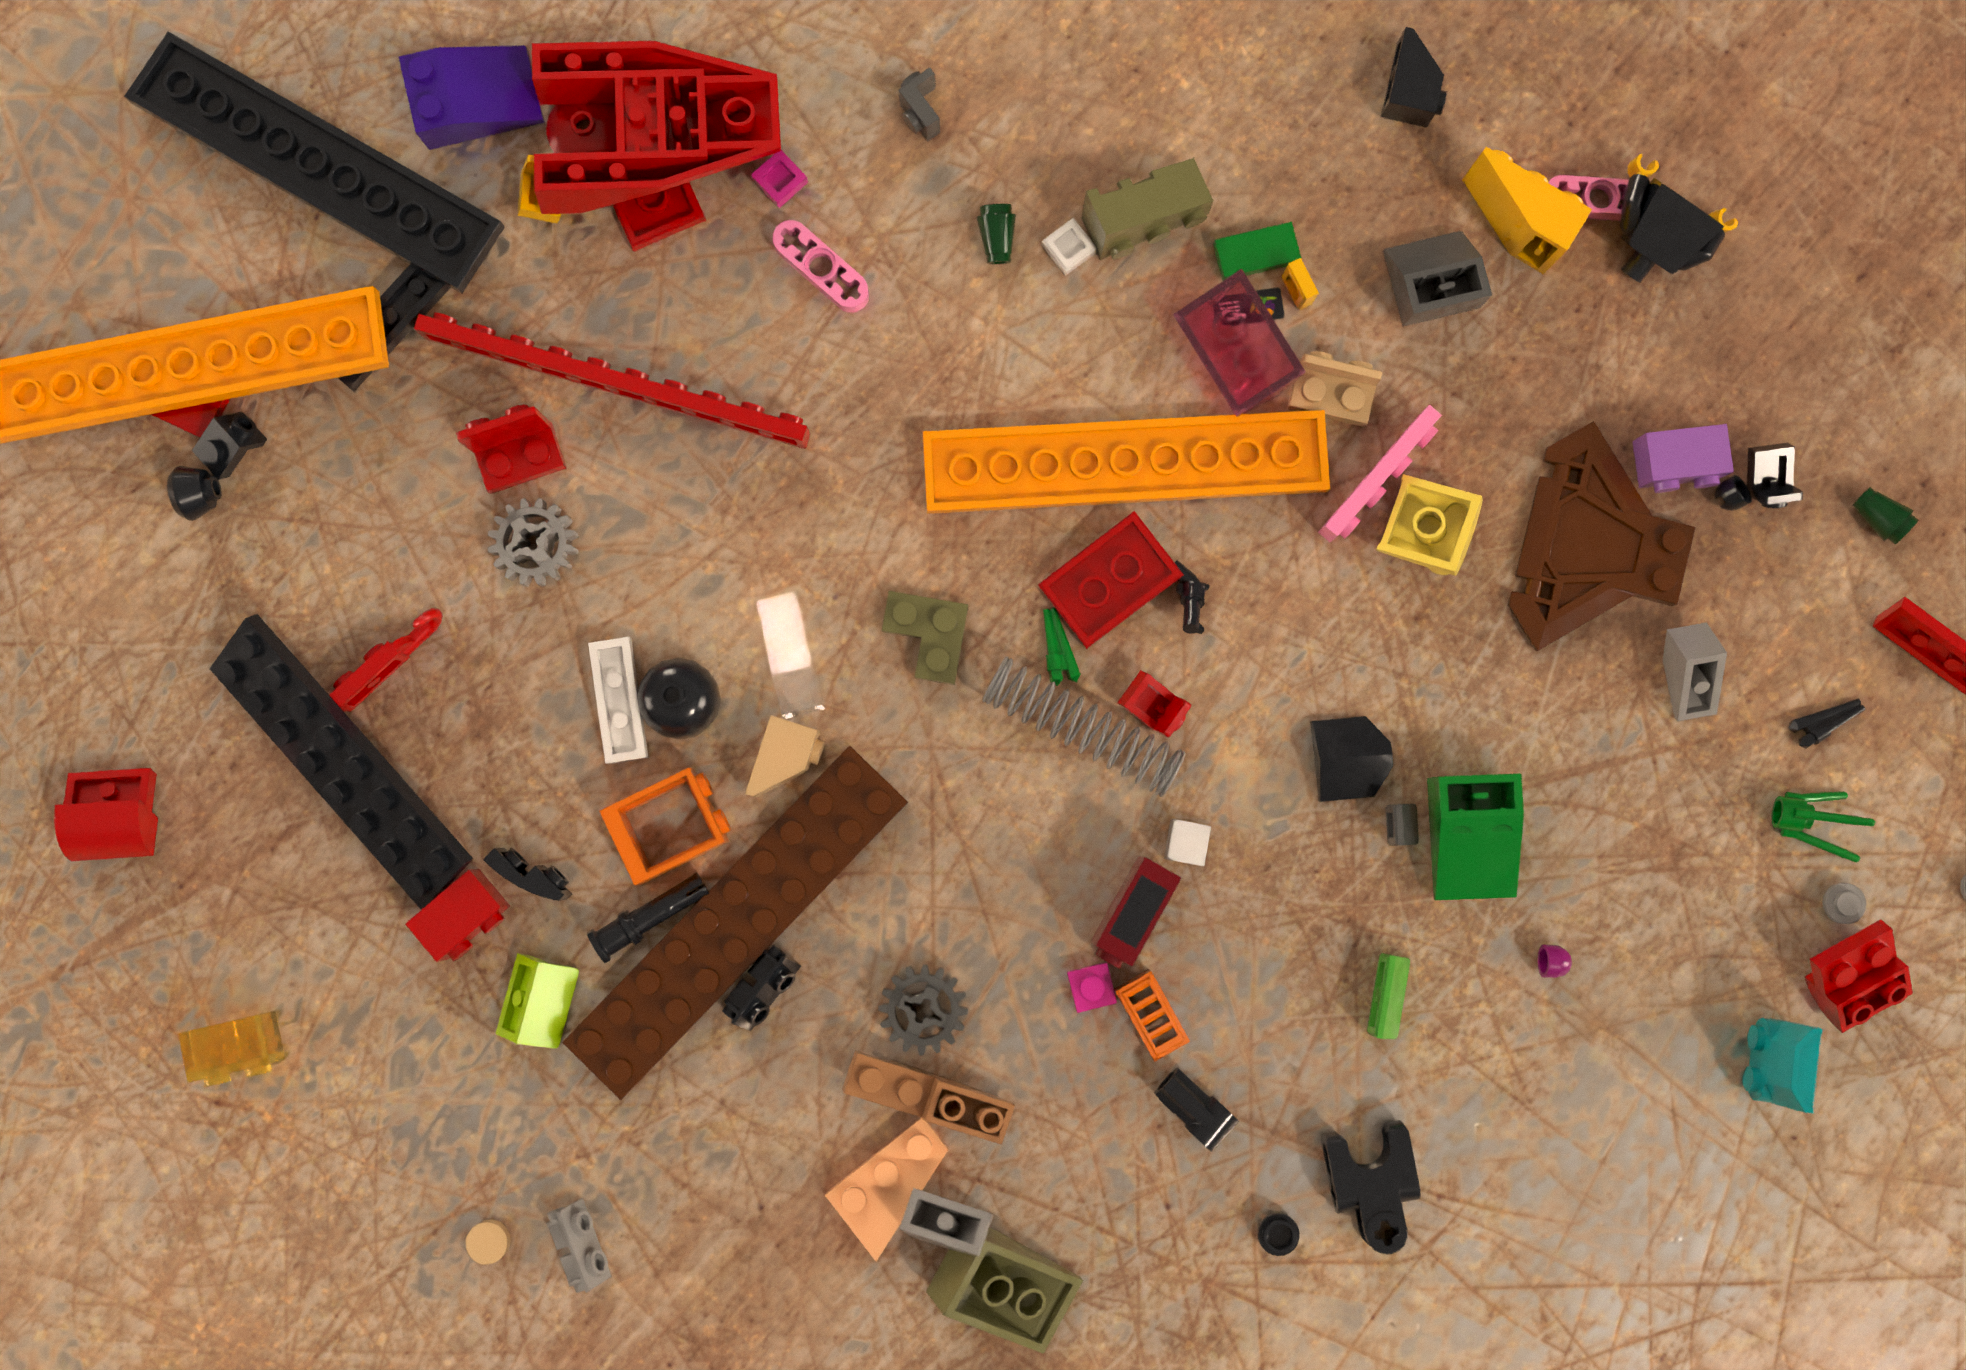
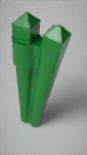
M1056 608L1044 609L1048 654L1046 655V664L1050 682L1055 681V685L1058 686L1063 680L1062 671H1066L1068 680L1077 683L1081 673Z

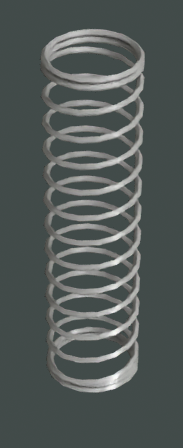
M1007 656L1003 659L982 699L983 703L990 704L996 694L993 706L994 709L998 708L1019 680L1007 711L1008 716H1012L1034 686L1021 721L1024 724L1031 718L1048 693L1036 724V731H1040L1063 699L1050 732L1051 739L1058 734L1078 705L1064 745L1068 746L1092 713L1078 749L1079 754L1084 752L1107 719L1092 757L1093 762L1099 758L1122 725L1107 762V769L1112 767L1129 740L1136 733L1122 768L1121 777L1125 776L1144 746L1150 740L1148 750L1136 776L1135 784L1141 781L1152 762L1165 747L1149 787L1151 792L1158 784L1155 791L1156 795H1159V797L1165 795L1181 767L1186 755L1185 751H1182V749L1177 750L1163 767L1169 750V743L1164 742L1148 761L1155 741L1154 734H1151L1143 741L1133 755L1140 736V727H1135L1118 749L1125 731L1126 719L1121 720L1103 743L1112 719V712H1107L1088 737L1097 714V704L1090 707L1073 731L1084 702L1083 696L1074 702L1057 727L1069 697V689L1062 692L1042 721L1055 689V681L1047 686L1028 714L1041 680V674L1034 677L1013 707L1025 678L1027 666L1022 667L999 700L1013 664L1012 658L1009 659Z

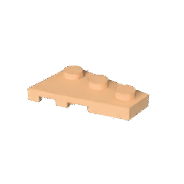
M922 1117L917 1119L825 1194L826 1198L875 1261L878 1260L900 1226L913 1188L924 1189L949 1148L931 1124L924 1121Z

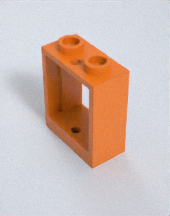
M688 767L599 811L634 886L642 885L730 842L726 833L731 831V827L721 809L715 811L708 796L714 794L704 772L697 774L694 768ZM688 784L713 837L651 867L626 813Z

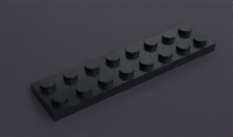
M255 614L245 618L212 664L210 670L422 910L449 887L473 860V857L261 617Z

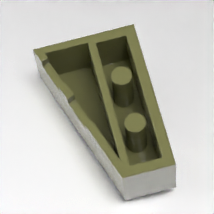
M1194 158L1153 170L1149 173V178L1132 184L1130 178L1120 180L1117 183L1119 189L1100 195L1097 188L1086 191L1081 218L1092 242L1098 248L1097 253L1100 260L1109 256L1112 259L1122 258L1134 250L1133 246L1147 240L1149 244L1157 243L1171 234L1170 230L1182 225L1185 228H1192L1207 219L1206 215L1210 212L1213 199Z

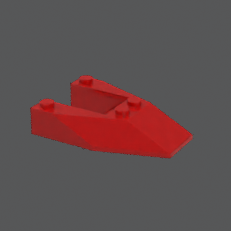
M657 41L532 43V80L539 105L615 103L617 152L534 154V192L541 214L585 213L657 193L781 151L778 79L775 73Z

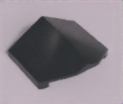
M1366 716L1311 721L1319 802L1375 797L1393 768L1391 742Z

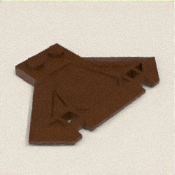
M1594 421L1547 447L1543 461L1555 465L1552 478L1540 476L1538 479L1515 576L1527 580L1524 593L1512 591L1508 602L1509 608L1536 652L1632 596L1668 606L1677 605L1696 528L1652 516ZM1571 470L1578 472L1576 484L1568 482ZM1543 585L1551 586L1548 599L1540 597Z

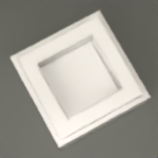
M1074 218L1042 240L1041 243L1042 247L1065 276L1096 254L1098 249Z

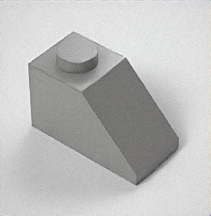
M1707 622L1667 629L1663 665L1673 713L1677 721L1717 714L1727 652Z
M913 1188L899 1229L909 1236L979 1257L993 1215Z

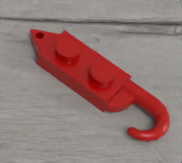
M438 608L426 610L412 622V626L415 629L408 635L400 637L392 643L387 641L385 644L379 643L372 647L364 655L363 659L365 662L354 672L348 671L333 684L335 690L329 696L344 712L354 710L410 658L409 655L438 629L443 618L441 610Z

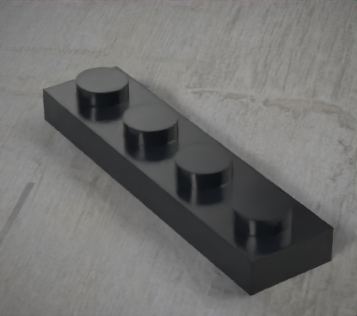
M411 264L380 296L388 355L415 327L418 314L426 315L451 288ZM373 371L338 377V379L355 392Z

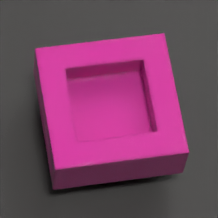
M782 150L772 155L751 174L752 180L778 208H781L809 183L807 176Z
M1107 962L1067 972L1077 1013L1117 1003Z

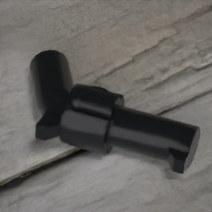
M1176 560L1174 563L1184 574V576L1177 580L1180 584L1176 587L1177 593L1181 595L1180 603L1184 607L1183 631L1189 634H1202L1204 627L1199 623L1200 608L1205 604V592L1210 588V585L1200 582L1195 574L1180 561Z

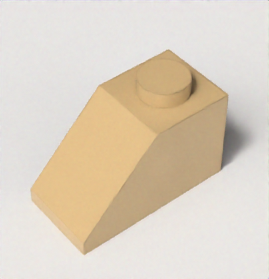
M770 715L745 794L759 797L809 771L811 763L817 765L825 741L819 740L821 732Z

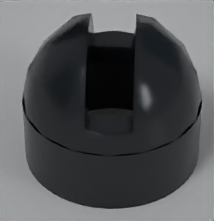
M1733 475L1721 482L1715 491V499L1722 497L1725 501L1720 506L1725 510H1738L1752 502L1748 487L1737 475Z

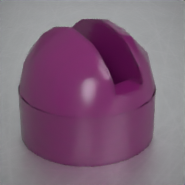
M1541 945L1538 952V970L1541 977L1558 978L1565 976L1572 966V958L1568 951L1557 945Z

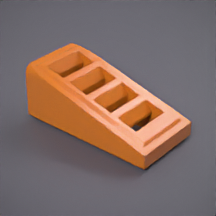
M1150 969L1114 988L1116 995L1154 1062L1190 1042ZM1150 987L1153 993L1134 1004L1131 1003L1129 997ZM1158 1001L1161 1007L1142 1018L1138 1016L1137 1011ZM1166 1015L1168 1019L1166 1023L1147 1032L1145 1025ZM1173 1028L1176 1036L1156 1047L1152 1040Z

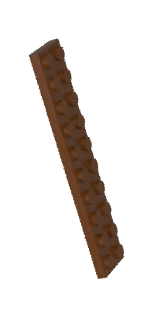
M849 746L708 891L709 894L703 896L562 1043L608 1089L622 1100L750 968L763 951L776 941L907 805L908 801Z

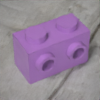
M1727 424L1649 432L1632 441L1639 488L1654 487L1655 493L1680 489L1679 484L1694 482V488L1717 486L1720 484V478L1734 472Z

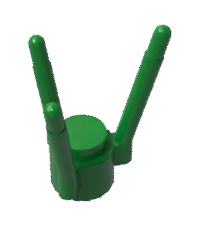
M1844 791L1806 794L1786 792L1785 796H1778L1775 799L1771 815L1772 825L1774 828L1781 829L1780 835L1782 837L1798 839L1855 863L1860 861V856L1802 832L1804 828L1810 829L1813 826L1814 820L1869 827L1875 825V820L1853 815L1815 811L1813 805L1807 804V802L1846 799L1848 794Z

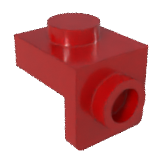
M1141 670L1117 702V704L1150 730L1167 738L1183 725L1186 714L1191 708L1189 702L1175 696L1151 675Z

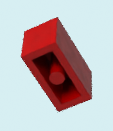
M469 869L406 922L405 925L436 962L448 960L449 958L454 962L473 947L470 940L479 932L483 931L486 935L505 920L502 913L510 905L480 869Z

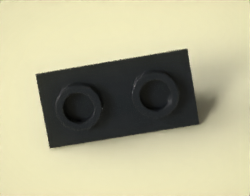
M775 945L769 951L767 949L764 950L748 970V973L757 980V983L752 986L745 979H741L725 999L724 1003L726 1006L722 1010L723 1013L732 1019L731 1023L733 1025L751 1031L766 1019L770 1012V1006L779 994L791 987L795 980V974L801 965L786 958V954Z

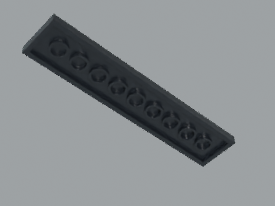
M170 32L166 33L124 96L136 107L461 294L505 228L503 223L495 217Z

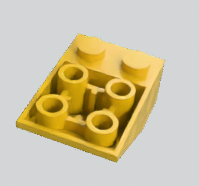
M1488 147L1484 148L1462 179L1508 253L1542 274L1569 249L1592 211L1578 195L1557 189L1549 184L1547 178L1541 173L1532 170L1527 171L1513 163V159L1507 153L1500 150H1491Z

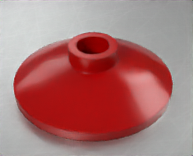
M615 103L555 105L549 114L546 126L547 139L553 152H617ZM585 119L590 121L586 129H577V124Z

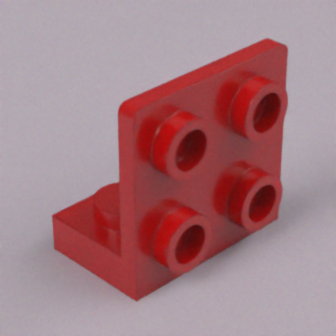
M517 405L507 409L504 412L505 416L489 420V418L476 419L468 422L465 425L466 429L456 432L458 441L475 454L486 490L490 494L567 468L552 423L534 406Z

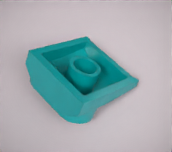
M1760 1018L1755 1025H1752L1747 1037L1748 1047L1751 1049L1750 1062L1743 1074V1086L1749 1092L1751 1099L1814 1114V1096L1823 1029L1772 1018Z

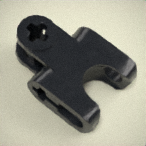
M1401 1120L1386 1123L1381 1130L1383 1137L1382 1152L1374 1162L1369 1164L1354 1162L1350 1155L1347 1141L1336 1132L1323 1134L1321 1145L1336 1213L1355 1211L1359 1233L1368 1245L1381 1254L1398 1252L1407 1240V1227L1402 1202L1418 1200L1421 1197L1408 1129ZM1381 1221H1384L1391 1227V1229L1385 1230V1238H1380L1374 1233V1231L1381 1229Z

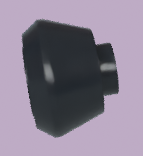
M177 466L168 476L167 491L171 505L179 516L189 521L197 520L214 509L217 505V500L221 499L222 491L218 479L215 476H211L204 469Z

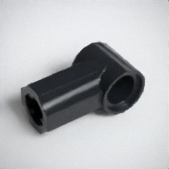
M1178 1067L1168 1074L1154 1092L1171 1112L1175 1113L1186 1123L1184 1127L1211 1152L1239 1123V1120L1213 1096L1209 1097Z

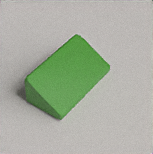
M1385 953L1379 955L1367 1027L1368 1034L1376 1038L1396 1039L1398 1037L1410 967L1409 958Z

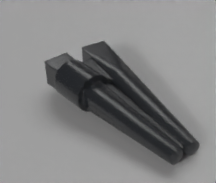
M1856 699L1795 719L1789 723V729L1794 733L1802 729L1805 731L1806 735L1799 739V746L1806 749L1813 744H1819L1831 736L1833 730L1863 712L1865 707L1860 705V699Z

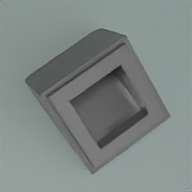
M1387 805L1385 812L1387 843L1389 846L1418 844L1416 805Z

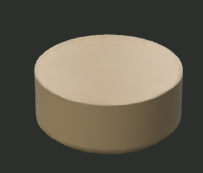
M488 1219L481 1221L467 1235V1253L471 1259L479 1264H493L507 1253L511 1243L510 1233L507 1227L497 1220Z

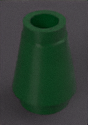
M988 204L981 206L980 216L976 218L985 255L987 256V264L1011 263L1016 214H1012V205Z
M1871 487L1852 505L1883 541L1889 539L1895 545L1919 521L1912 515L1914 510L1878 491H1874Z

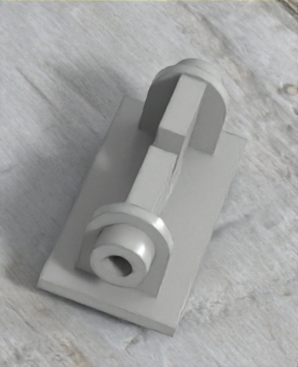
M583 1198L565 1208L560 1207L547 1213L550 1221L546 1225L549 1227L556 1249L559 1250L569 1246L571 1252L560 1257L569 1287L574 1286L576 1293L584 1290L589 1292L612 1277L608 1268L607 1258L601 1249L595 1233L592 1217L587 1211Z

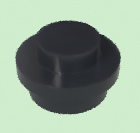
M1272 1213L1260 1222L1257 1236L1260 1245L1266 1252L1275 1256H1284L1296 1248L1300 1233L1296 1222L1290 1216L1284 1213Z

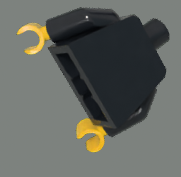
M1639 154L1628 164L1627 172L1630 179L1623 197L1620 228L1623 232L1621 238L1635 249V252L1621 270L1639 283L1642 282L1655 264L1670 274H1674L1678 270L1685 271L1711 260L1724 240L1725 232L1734 230L1738 225L1736 218L1723 223L1722 215L1726 208L1716 210L1708 215L1655 177L1650 182L1648 177L1657 171L1659 163L1657 160H1653L1646 170L1643 169L1640 164L1643 154Z

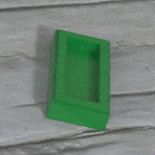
M1292 222L1215 239L1213 243L1223 281L1287 267L1289 263L1301 258Z

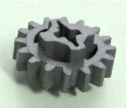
M923 964L919 974H915L913 968L908 966L906 967L907 978L903 980L895 974L891 979L896 988L894 990L884 988L882 994L890 1000L889 1003H883L878 1006V1011L888 1013V1018L881 1022V1027L888 1028L892 1026L894 1031L889 1040L894 1042L902 1038L904 1040L902 1051L907 1052L911 1045L914 1044L918 1045V1053L921 1056L924 1055L928 1045H932L934 1051L939 1053L941 1052L940 1041L944 1039L951 1045L954 1044L955 1038L951 1031L953 1029L963 1031L965 1025L957 1020L958 1016L968 1014L967 1007L958 1005V1001L965 998L966 993L965 991L954 992L953 987L958 979L953 977L946 982L942 979L944 975V968L942 967L933 975L929 974L928 964ZM928 982L923 991L914 994L903 991L913 983ZM941 988L950 1000L951 1013L941 1008L938 1000ZM924 999H928L931 1001L930 1009L935 1012V1015L926 1014L923 1020L916 1017L917 1009L912 1007V1004H921ZM896 1006L906 1012L909 1020L906 1030L898 1021ZM932 1025L943 1027L940 1032L932 1036H920L924 1028Z

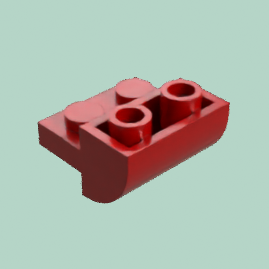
M151 768L68 773L64 803L55 805L54 809L56 838L64 856L70 861L154 856L158 817L152 812L157 774Z
M1882 919L1810 958L1812 973L1804 976L1815 1002L1828 1020L1841 1033L1856 1025L1864 1024L1872 1016L1892 1005L1903 1002L1908 996L1913 994L1909 966L1897 957L1893 929Z

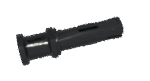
M697 872L694 873L693 876L632 912L628 910L620 912L616 920L597 931L592 929L587 932V936L600 959L607 963L610 961L611 955L631 943L637 945L644 938L643 934L697 902L703 896H707L709 894L705 884H702L703 882Z

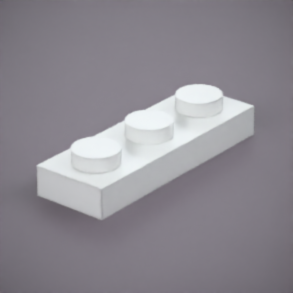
M623 637L588 643L605 764L649 758L643 717L640 714L637 700L639 688L631 638Z

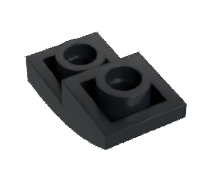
M494 848L483 859L506 880L532 894L556 901L567 900L572 895L565 887L569 881L557 868L552 865L549 868L545 865H537L528 872L525 869L529 865L528 862L513 848H510L508 851L505 848Z

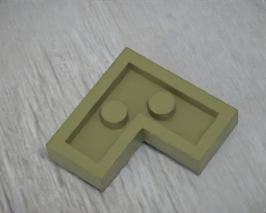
M893 591L888 592L882 632L921 639L915 672L916 679L955 685L968 604Z

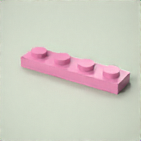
M1428 405L1318 533L1328 542L1333 541L1338 535L1345 539L1360 523L1361 520L1355 515L1361 508L1367 505L1371 509L1387 490L1381 485L1390 475L1397 479L1413 461L1407 456L1416 445L1423 449L1435 436L1438 429L1433 425L1441 417V414L1431 405Z

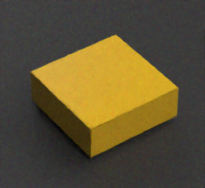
M1299 258L1287 265L1281 278L1296 308L1301 310L1312 305L1319 292L1302 259Z

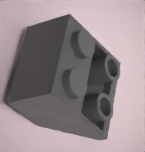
M1462 231L1383 250L1403 327L1480 309L1492 296L1483 258Z

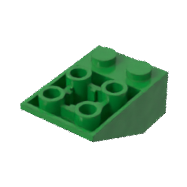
M1522 773L1427 778L1434 900L1516 898L1524 821Z

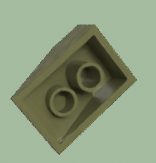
M989 1228L979 1257L948 1250L926 1292L944 1316L1044 1354L1079 1290L1083 1279L1003 1233Z

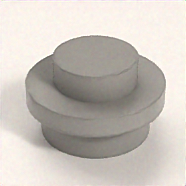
M1835 884L1826 891L1823 897L1824 911L1836 923H1855L1865 913V896L1853 884Z

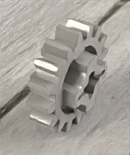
M525 498L521 499V509L516 510L511 505H506L508 516L505 519L500 516L494 517L496 523L500 525L499 530L488 531V536L496 540L495 545L487 548L488 552L492 555L500 556L493 565L499 570L508 567L504 577L514 581L520 575V584L529 587L532 578L541 587L546 586V576L548 575L557 581L560 580L561 577L558 569L561 566L567 569L572 568L571 563L566 560L568 554H578V549L570 545V541L579 537L578 533L574 530L566 529L573 522L572 519L567 515L559 517L562 509L556 504H553L547 510L546 501L541 498L537 499L534 507ZM541 517L549 521H543L537 525L530 523L527 518ZM514 530L512 541L508 544L509 535ZM532 535L537 537L536 544L538 547L535 550L529 548L531 545L529 538ZM559 540L558 549L553 556L554 544ZM530 560L535 561L539 567L529 569L520 567L517 564H524Z

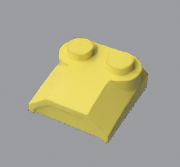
M1403 474L1397 499L1383 538L1376 548L1377 551L1425 566L1433 573L1439 575L1451 574L1456 576L1463 564L1477 525L1483 502L1482 496Z

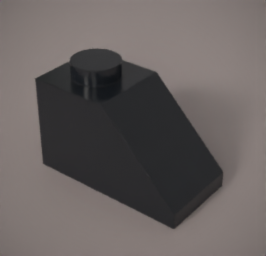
M1405 27L1397 42L1381 118L1427 128L1435 114L1441 115L1447 91L1441 90L1444 79L1443 72L1414 28Z

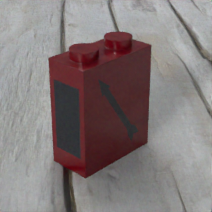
M1138 856L1090 941L1098 947L1095 954L1117 968H1120L1123 962L1133 967L1182 878L1152 860Z

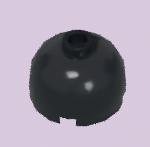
M683 658L664 660L649 669L640 682L637 695L639 711L647 725L664 737L679 740L696 737L702 733L718 715L721 701L718 683L710 672L697 662Z

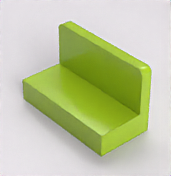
M517 953L495 1034L516 1044L558 1048L579 969L572 966L548 963L531 955Z

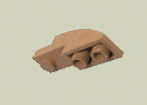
M856 1050L842 1087V1091L845 1094L922 1117L924 1121L1001 1145L1015 1104L957 1081L895 1060L888 1061Z

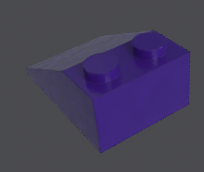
M525 45L437 47L398 57L415 132L429 150L545 123L533 84L531 62Z

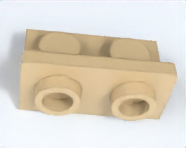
M1313 351L1310 352V355L1303 354L1297 363L1287 409L1293 411L1325 410V418L1365 427L1369 421L1376 385L1381 381L1382 372L1373 370V365L1363 361H1350L1349 364L1334 361V357L1325 352Z

